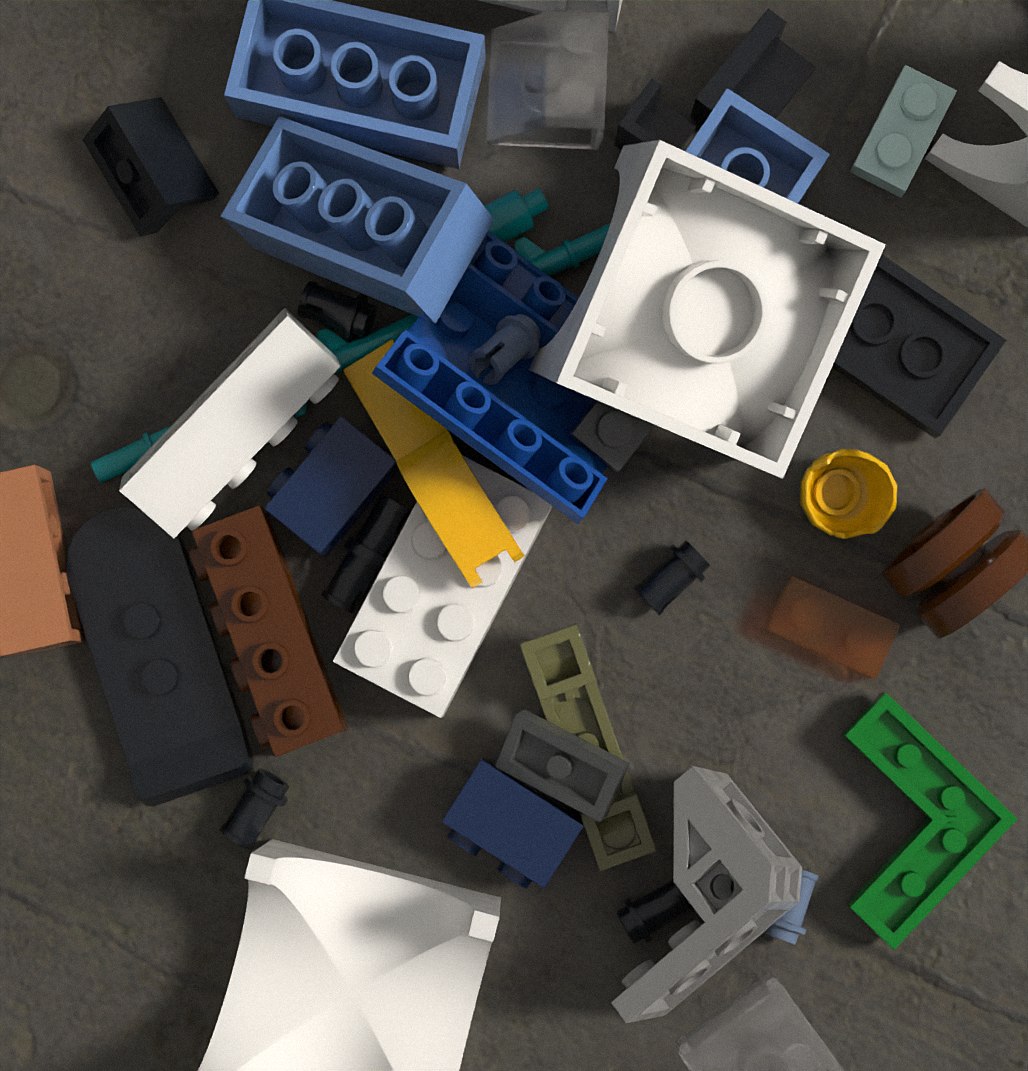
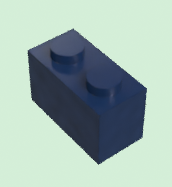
M342 416L333 426L325 422L314 432L305 445V450L310 454L296 471L288 467L275 479L267 491V495L272 500L264 508L326 558L399 470L395 459Z
M483 757L442 820V823L451 828L446 836L449 840L475 856L483 848L502 861L497 868L500 873L526 889L532 881L543 888L546 887L584 826L581 820L516 778L496 768L494 764Z

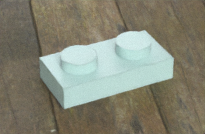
M905 65L850 172L901 198L919 167L957 90Z

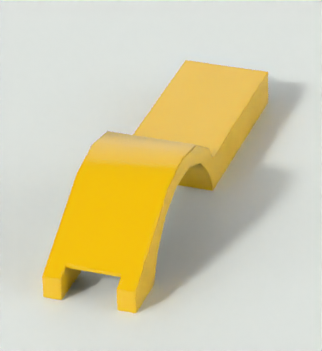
M391 339L343 369L395 458L397 466L419 506L469 585L474 588L483 583L476 571V568L504 550L508 552L514 563L525 555L468 466L449 430L372 374L374 368L395 343Z

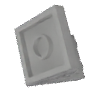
M691 766L674 781L673 882L705 923L701 925L698 920H694L681 928L668 941V944L673 949L657 964L651 959L643 962L622 980L626 990L611 1003L625 1023L667 1015L800 902L802 866L727 773Z

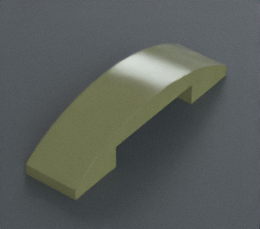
M577 624L520 643L546 721L623 759ZM628 771L605 819L599 822L579 811L600 871L657 851Z

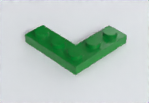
M881 692L841 735L927 819L846 905L890 948L895 950L1018 818L886 692Z

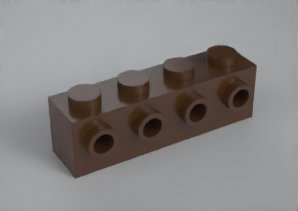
M258 505L192 530L197 546L189 549L190 557L199 579L202 582L209 579L217 599L216 602L210 604L212 618L219 634L222 637L230 635L238 656L230 659L232 672L241 692L244 693L250 690L258 713L251 715V722L261 747L265 749L271 746L274 756L277 757L348 730L347 722L268 511Z

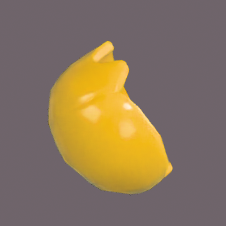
M840 449L823 454L813 460L812 465L806 469L800 481V505L811 525L830 536L847 539L865 534H875L884 527L896 509L897 484L888 466L873 455L860 450Z

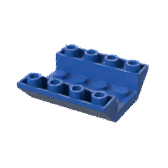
M488 231L436 324L418 317L408 331H403L374 368L372 374L573 522L579 524L608 479L603 475L607 465L568 434L595 399L530 371L529 369L535 355L526 360H519L504 375L501 381L494 385L483 383L484 377L494 369L492 365L477 378L474 376L468 363L470 354L496 333V326L499 321L509 315L523 314L531 318L537 324L541 333L538 348L546 346L559 332L579 298Z

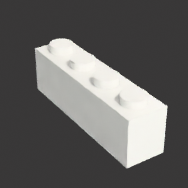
M284 308L122 477L119 491L173 538L186 526L191 531L197 529L215 509L216 504L211 500L226 484L232 489L239 486L257 464L252 457L267 442L274 447L293 430L298 422L293 415L308 399L316 404L333 389L339 380L334 374L340 367L337 357Z

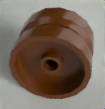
M985 488L974 492L952 509H947L928 523L881 572V575L901 597L915 596L938 582L922 599L916 615L940 639L952 634L972 621L1000 599L1028 573V537L1022 530L1005 531L983 545L999 528L1005 513L1003 508Z

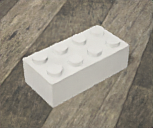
M464 457L465 461L525 556L514 563L508 552L504 550L476 568L483 583L472 588L430 524L418 502H416L333 660L334 663L440 718L444 717L552 509V505L534 492Z

